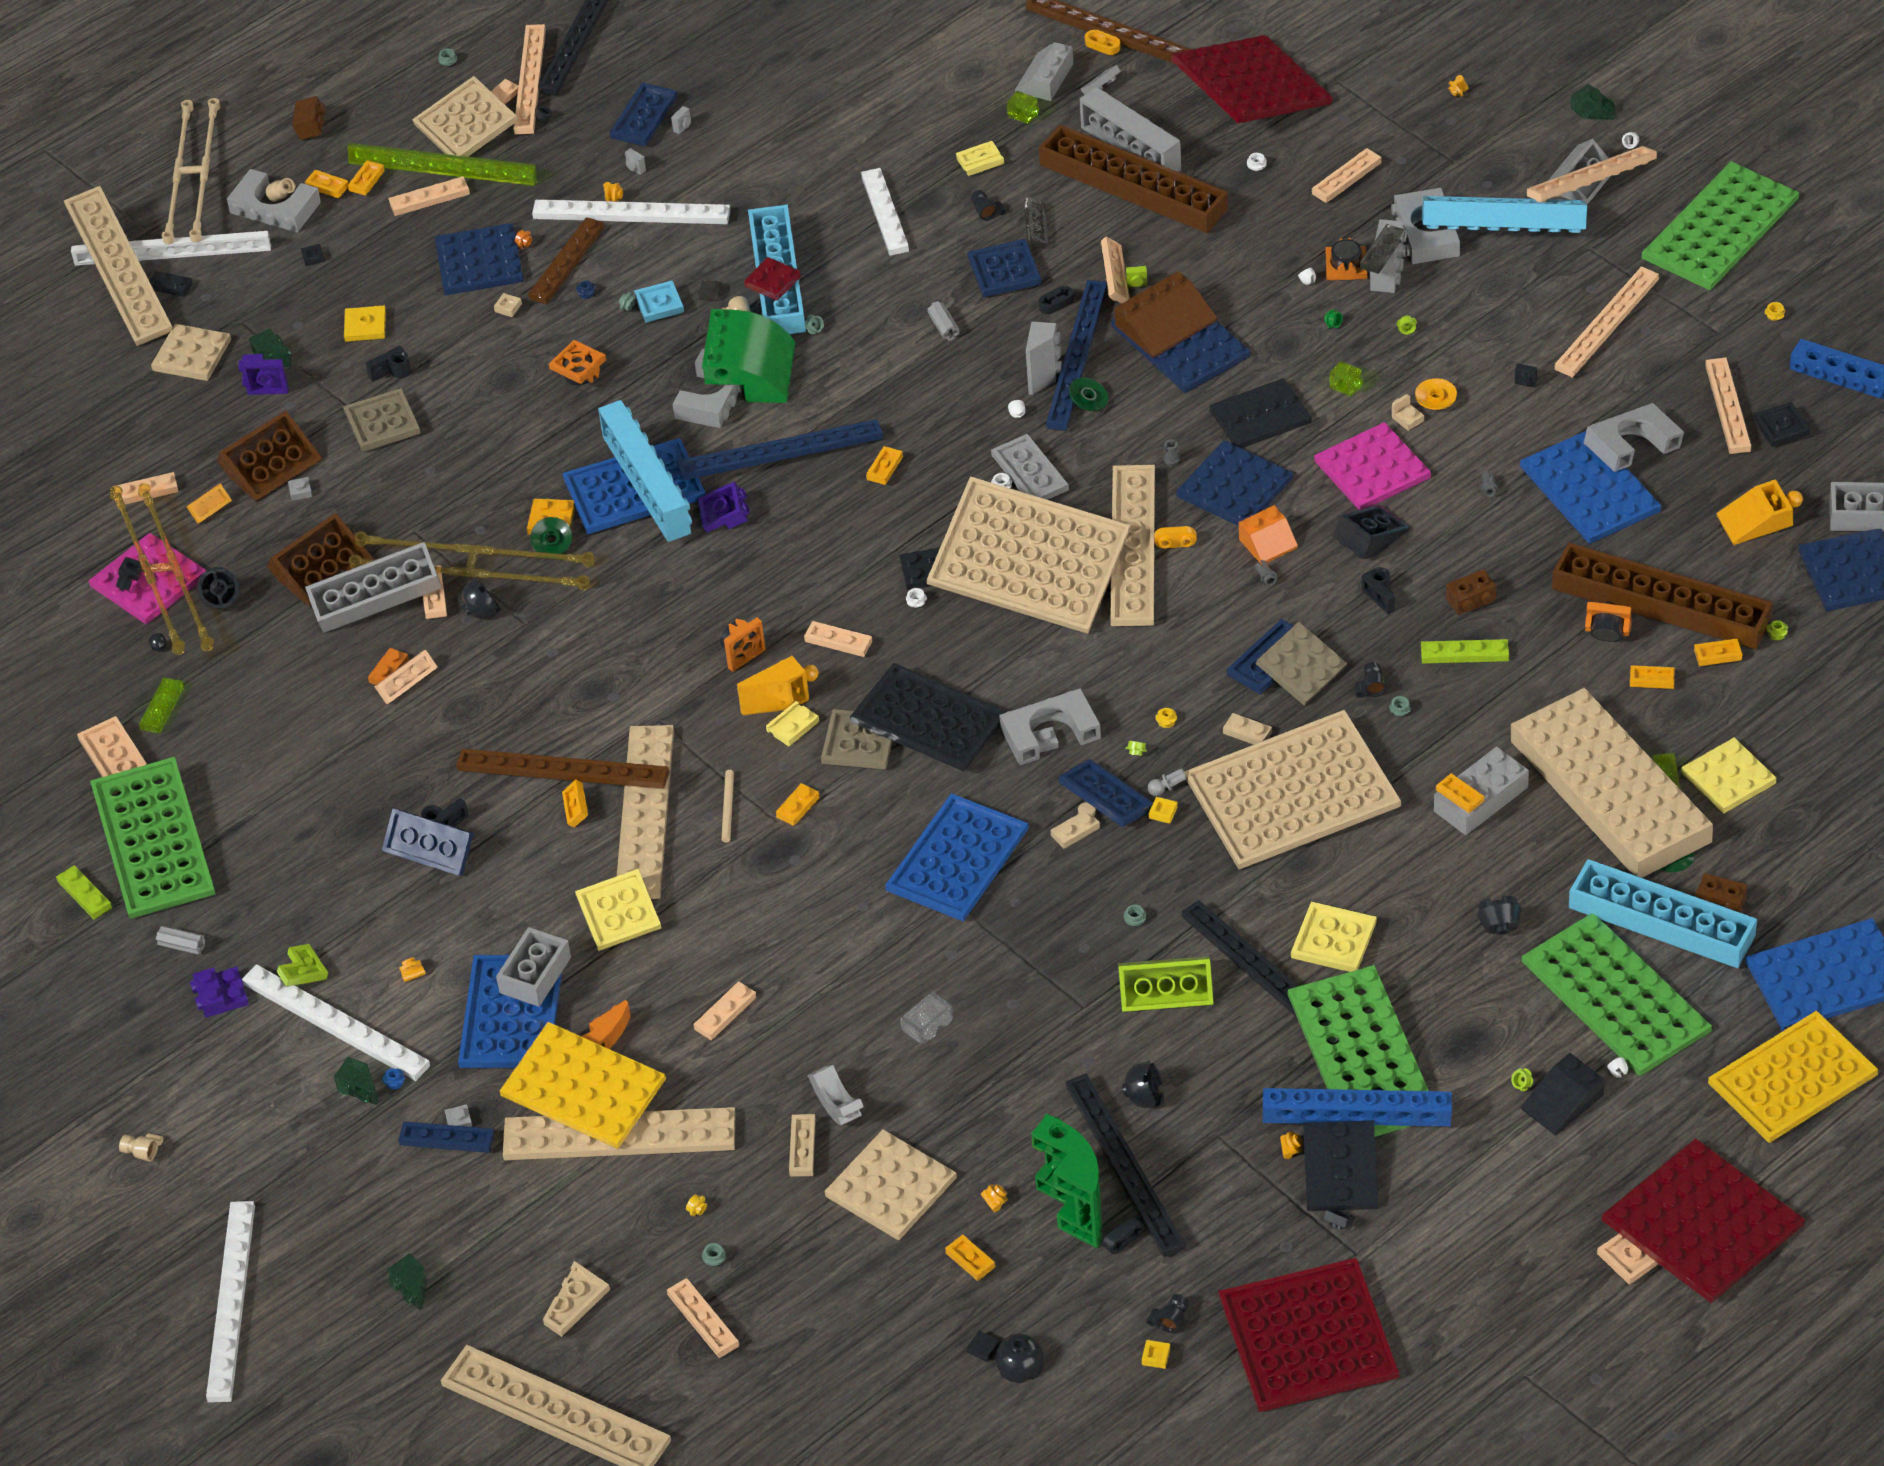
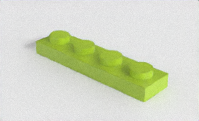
M1508 639L1421 642L1422 663L1509 661Z

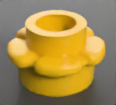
M1772 302L1768 304L1765 309V315L1770 320L1778 321L1784 317L1785 309L1781 303Z
M1170 708L1160 709L1156 715V721L1161 727L1170 728L1177 720L1176 712Z
M695 1194L690 1198L686 1210L690 1212L691 1216H696V1214L700 1216L704 1213L707 1207L705 1197Z

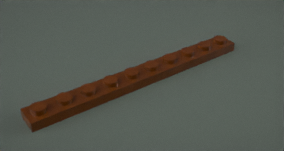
M1028 0L1025 3L1026 10L1086 32L1090 30L1102 31L1117 37L1121 45L1175 64L1171 60L1173 53L1192 50L1058 0Z
M462 749L456 763L458 771L570 781L578 780L582 782L664 789L670 773L668 766Z

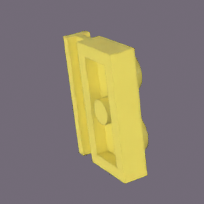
M993 141L956 153L958 162L964 171L967 172L968 176L1004 164V158L1000 155Z
M795 701L767 724L766 730L768 733H773L774 737L787 746H791L819 722V716L805 706H800L799 702Z

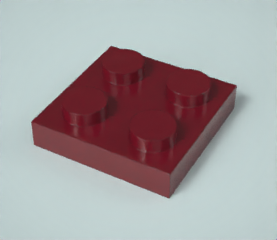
M767 257L744 280V285L753 291L778 301L801 277L799 270Z

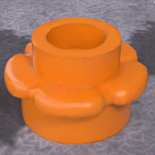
M521 230L516 235L515 242L519 248L523 249L531 245L532 237L530 236V231Z

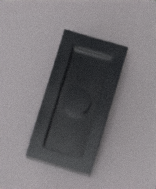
M155 271L149 281L154 291L181 297L186 296L193 284L192 278Z

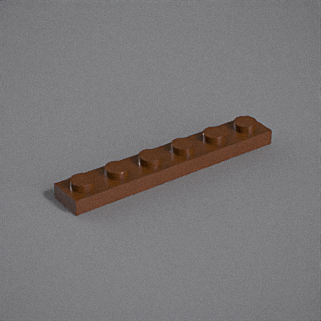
M588 217L584 219L528 293L530 300L547 305L602 232L604 222Z

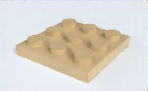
M174 324L173 329L151 364L152 370L208 381L229 345L231 336L228 333Z

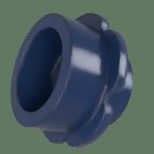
M582 281L577 285L576 290H578L577 293L581 298L589 299L594 296L596 286L594 283L591 284L590 281Z

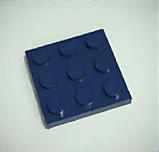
M1026 239L967 252L968 260L983 297L1041 285V277Z

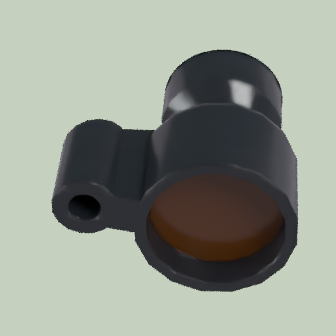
M977 190L971 195V201L982 220L988 221L997 214H1006L1007 210L999 201L993 202L983 190Z
M1377 662L1367 663L1364 666V680L1354 684L1355 695L1358 698L1366 694L1371 697H1378L1387 690L1381 665Z
M1174 1294L1168 1303L1169 1305L1163 1307V1309H1153L1146 1323L1149 1326H1159L1165 1332L1176 1333L1184 1320L1183 1313L1186 1312L1189 1306L1188 1299L1180 1294Z

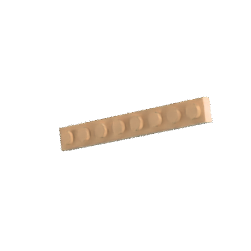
M545 24L526 25L515 113L518 121L514 124L515 134H534L539 94L538 86L540 84L546 33Z
M1641 146L1527 189V196L1535 199L1537 202H1546L1549 198L1559 197L1568 191H1575L1579 187L1589 186L1595 181L1605 180L1606 177L1611 175H1618L1620 172L1632 170L1638 165L1648 164L1649 161L1657 159V151Z
M1640 267L1555 363V370L1573 378L1659 280V274Z

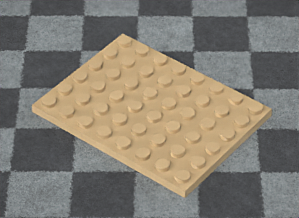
M970 476L927 578V584L1088 634L1130 531V525Z
M1345 710L1185 771L1188 784L1239 870L1401 807L1400 798Z

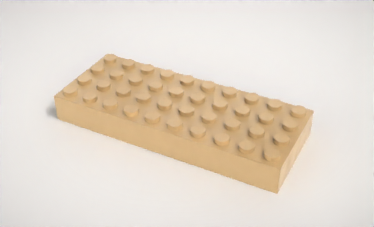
M1585 688L1511 724V742L1634 876L1642 878L1712 843L1713 824Z

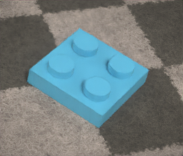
M673 281L634 291L645 323L684 312Z

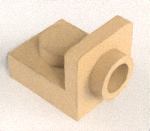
M1408 394L1396 399L1392 403V418L1409 431L1424 421V415L1410 405V396Z

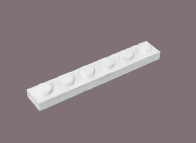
M881 168L861 172L863 183L889 255L909 252L908 243Z

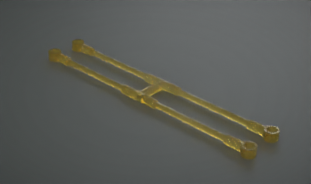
M141 483L138 487V495L143 497L146 506L149 507L167 551L168 563L149 564L126 512V505L122 497L123 489L119 486L111 487L110 498L115 500L118 509L122 513L139 555L138 559L147 582L151 585L168 627L169 637L172 641V652L179 655L184 653L185 643L179 639L177 631L173 628L156 586L154 572L173 570L198 627L197 631L201 639L200 647L204 651H211L214 640L208 636L206 628L201 623L185 584L179 562L174 551L171 550L153 506L154 502L150 494L151 486L147 483Z
M365 532L355 534V543L360 547L366 544L415 546L423 543L367 536ZM425 542L427 548L449 549L456 552L469 553L466 568L435 567L436 572L450 573V575L496 577L562 583V585L578 586L580 590H587L590 587V580L586 575H581L578 578H554L489 572V570L475 569L477 555H493L494 553L561 559L568 562L583 563L586 567H591L595 563L592 552H585L583 555L569 553L564 555L496 549L491 546ZM353 555L349 558V564L352 569L375 561L361 559L359 555Z

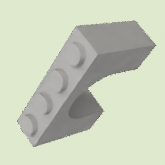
M250 169L227 198L230 213L286 230L299 232L321 203L318 188L301 183L286 201L278 204H265L260 201L266 194V188L269 185L267 173Z
M1441 188L1394 195V204H1391L1392 215L1397 217L1396 221L1404 222V230H1407V239L1404 242L1406 244V256H1410L1412 264L1460 256V241L1456 229L1427 232L1414 226L1415 223L1422 220L1423 196H1444Z
M703 348L695 361L697 377L704 378L702 362L705 349ZM725 385L718 392L708 395L680 390L673 402L674 417L678 420L721 428L723 422L727 421L731 407L735 406L737 395L742 392L744 385Z
M1651 403L1587 426L1584 443L1616 472L1631 466L1635 449L1621 437L1622 435L1633 434L1642 436L1665 454L1680 448L1684 431L1655 404Z
M1081 688L999 715L1001 731L1019 765L1040 759L1039 744L1032 731L1036 726L1046 721H1060L1070 726L1080 745L1101 739L1100 723Z

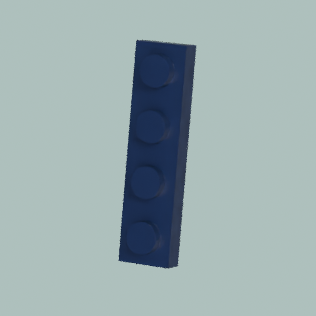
M403 1121L398 1141L399 1145L490 1153L494 1131L490 1128Z

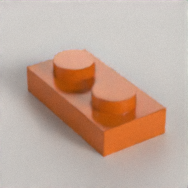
M389 648L368 676L369 683L377 685L409 661L408 654Z

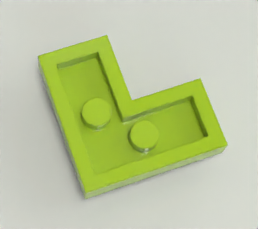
M310 944L289 947L287 954L293 963L278 965L277 973L286 987L326 980L328 976L327 970Z

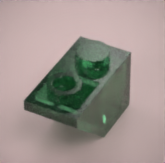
M1589 83L1571 95V109L1583 119L1613 120L1616 117V104L1614 101L1608 99L1599 89L1594 88Z
M270 328L249 338L253 354H263L264 360L282 359L284 367L291 366L290 357L292 355L289 348L283 346L280 336L278 334L275 335Z
M347 1057L334 1075L337 1090L344 1095L356 1097L362 1102L377 1105L378 1098L368 1064Z
M409 1253L387 1269L390 1278L388 1283L394 1291L399 1290L402 1293L404 1300L410 1306L413 1304L420 1311L424 1305L427 1277L424 1266Z

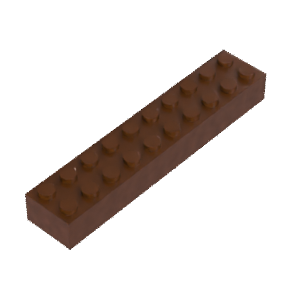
M1061 124L1039 146V162L1041 166L1205 233H1208L1228 210L1227 191Z
M1569 542L1553 570L1552 589L1598 603L1611 601L1612 604L1631 607V613L1723 640L1738 639L1740 645L1753 649L1758 648L1772 617L1773 602Z

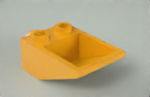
M1775 479L1755 486L1719 511L1717 517L1732 544L1737 545L1793 526V508L1799 507L1802 504L1803 496L1798 491H1790L1785 496Z
M790 656L738 683L737 689L742 715L783 711L795 701L799 702V705L809 700L807 681L812 682L817 679L819 675L817 667L810 664L802 668L796 659Z

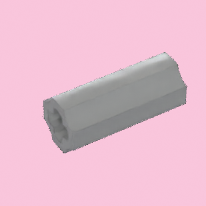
M939 301L932 303L928 308V314L941 336L948 341L955 339L959 334V328L946 306Z
M161 926L157 932V945L194 954H201L205 946L204 935L168 926Z

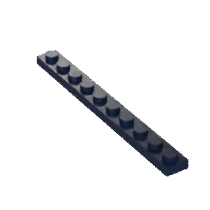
M1087 280L1046 421L1047 429L1067 431L1075 404L1070 398L1069 386L1075 379L1082 378L1107 291V282Z
M875 419L677 460V467L682 480L875 441L883 439V432L878 420Z

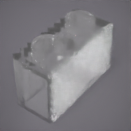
M933 991L900 1019L901 1029L917 1042L923 1044L927 1040H931L940 1028L949 1025L953 1018L952 1005Z

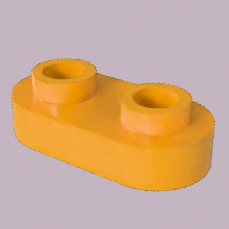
M1090 30L1085 34V45L1089 48L1108 55H1114L1120 51V40L1115 36L1099 30Z
M1189 526L1165 527L1158 529L1154 533V541L1156 546L1160 548L1190 547L1196 543L1197 535L1196 530Z

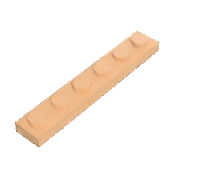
M1727 358L1706 360L1705 366L1729 453L1751 452L1750 440Z

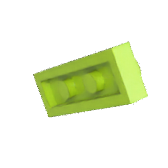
M75 865L56 876L57 882L93 919L112 909L111 902Z

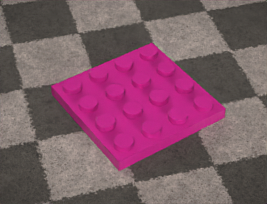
M1385 422L1314 455V461L1358 510L1369 508L1431 478L1430 470Z
M149 533L89 580L90 587L143 623L148 624L196 586L200 576L206 570ZM125 557L146 563L138 582L132 580L129 591L125 590L123 592L116 587L119 578L118 570Z

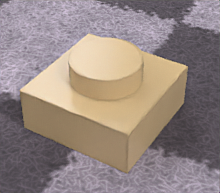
M503 293L494 305V311L513 317L522 305L521 298Z

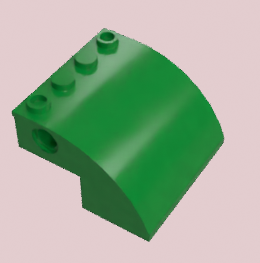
M711 309L702 362L705 384L744 385L746 402L787 403L795 341L784 328L762 315L742 310Z
M1046 1113L1043 1120L1031 1133L1033 1148L1040 1152H1045L1046 1162L1035 1175L1036 1190L1064 1203V1206L1057 1213L1058 1229L1098 1248L1102 1239V1211L1099 1169L1096 1156L1090 1144L1078 1131L1064 1123L1060 1118Z

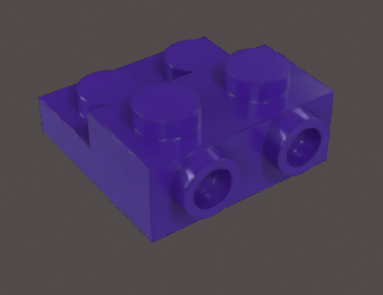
M263 354L243 355L242 360H239V372H243L242 384L243 387H246L248 395L288 394L289 387L282 359L264 360Z
M735 481L698 498L702 525L707 533L725 524L731 529L748 521L747 515L750 514V510L744 502L747 499L745 490L742 487L739 488Z
M213 967L192 974L194 980L190 981L193 994L198 993L199 995L195 997L198 1010L203 1009L205 1018L249 1005L238 967L217 973Z

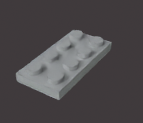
M1028 434L991 450L992 457L1011 478L1020 492L1048 500L1069 490L1068 483Z

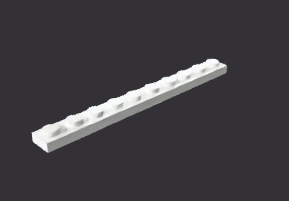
M535 200L532 214L533 219L584 220L588 217L598 221L728 224L731 210L730 205Z
M268 231L202 236V240L199 242H192L190 237L175 238V241L171 244H165L163 239L129 241L138 261L271 251ZM85 245L71 247L75 266L94 264Z
M257 964L242 979L243 985L389 1067L401 1069L405 1076L414 1081H417L430 1067V1062L426 1058L296 986L286 987L280 977Z
M254 1201L230 1202L206 1394L208 1402H232L255 1211Z

